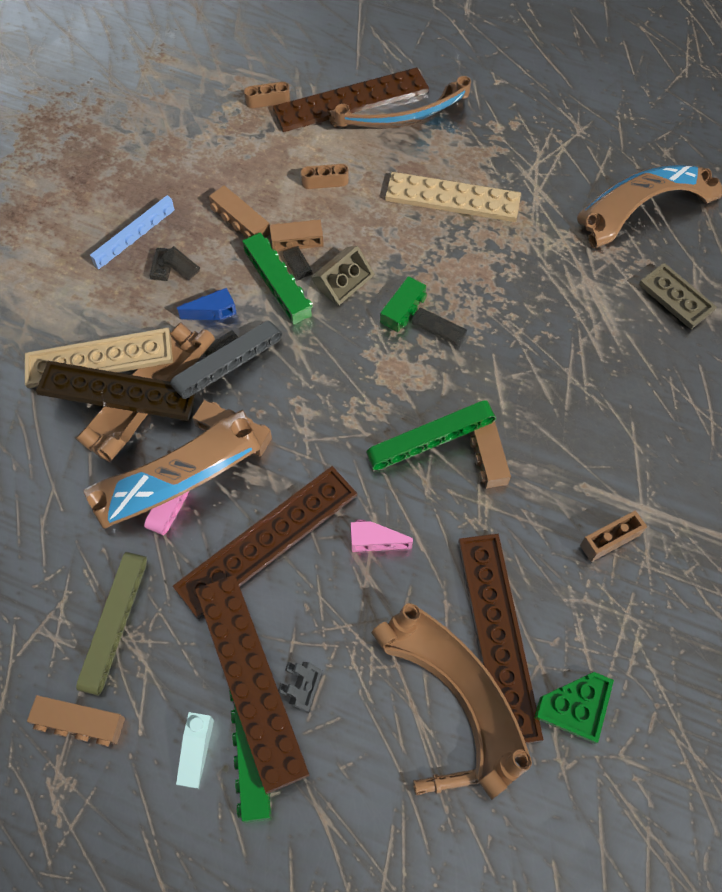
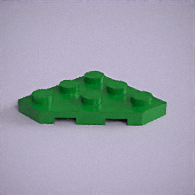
M592 672L540 697L534 718L596 744L599 742L614 680Z

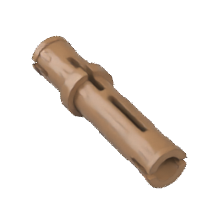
M476 769L440 776L434 774L430 778L413 780L415 795L429 792L437 794L446 789L480 784L475 778Z

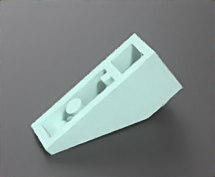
M188 713L176 785L199 789L214 723L213 718L209 715Z

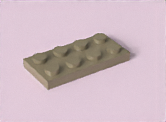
M665 263L640 280L639 285L690 329H693L717 308L716 305Z

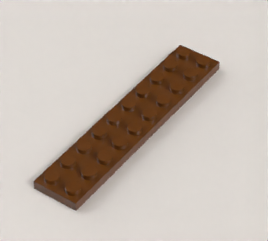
M418 67L274 105L273 111L282 131L286 132L329 120L330 114H328V111L334 110L339 104L348 105L350 113H356L429 93V87Z
M331 466L175 583L173 588L196 618L199 619L204 614L195 589L234 574L240 587L357 497V492Z
M499 533L459 538L458 543L482 664L505 696L518 722L525 743L541 742L544 739L540 721L534 718L537 707Z
M235 574L195 589L265 793L269 794L310 776Z

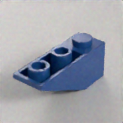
M227 288L217 290L212 294L202 296L177 307L180 319L222 320L237 314L235 303Z

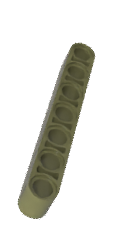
M129 552L124 553L76 685L77 691L97 696L101 694L146 568V556Z

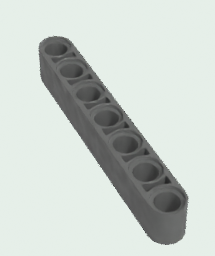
M265 321L176 375L171 380L170 385L183 399H186L277 343L282 337V332L271 321Z

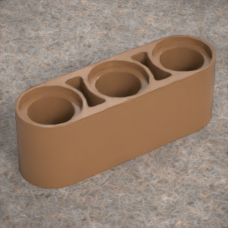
M286 82L254 85L244 90L246 105L249 108L273 106L290 101L289 84Z
M345 164L304 167L301 170L302 186L306 189L345 186L349 182V169Z

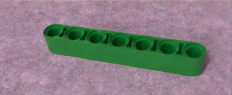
M483 400L367 449L366 454L373 470H381L487 426L496 420V416L489 402Z

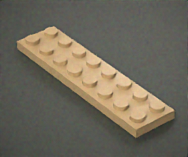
M392 172L385 201L516 222L521 192Z
M169 328L27 352L25 353V386L27 388L38 386L48 361L111 372H123L173 363L171 331Z

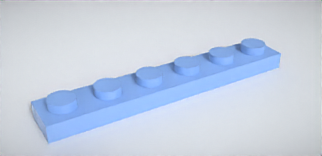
M168 195L90 254L94 266L100 269L166 216L170 215L175 210L172 199Z

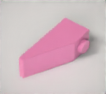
M356 520L351 522L352 552L412 549L413 538L371 521Z

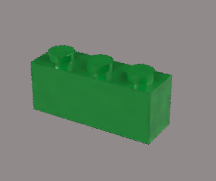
M408 276L381 311L380 323L396 332H399L402 327L404 328L409 321V317L416 313L420 302L423 303L427 297L426 285Z

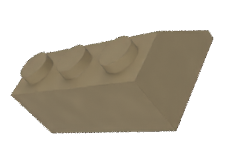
M349 246L312 275L311 278L319 291L339 306L370 280L375 273L359 247Z

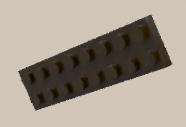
M53 361L47 362L36 389L37 395L185 421H189L196 396L195 393L183 399L171 387L168 381Z

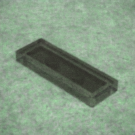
M421 307L411 321L412 324L459 346L467 333V329Z

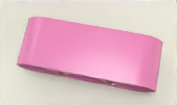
M189 491L151 509L145 520L144 527L164 536L172 525Z

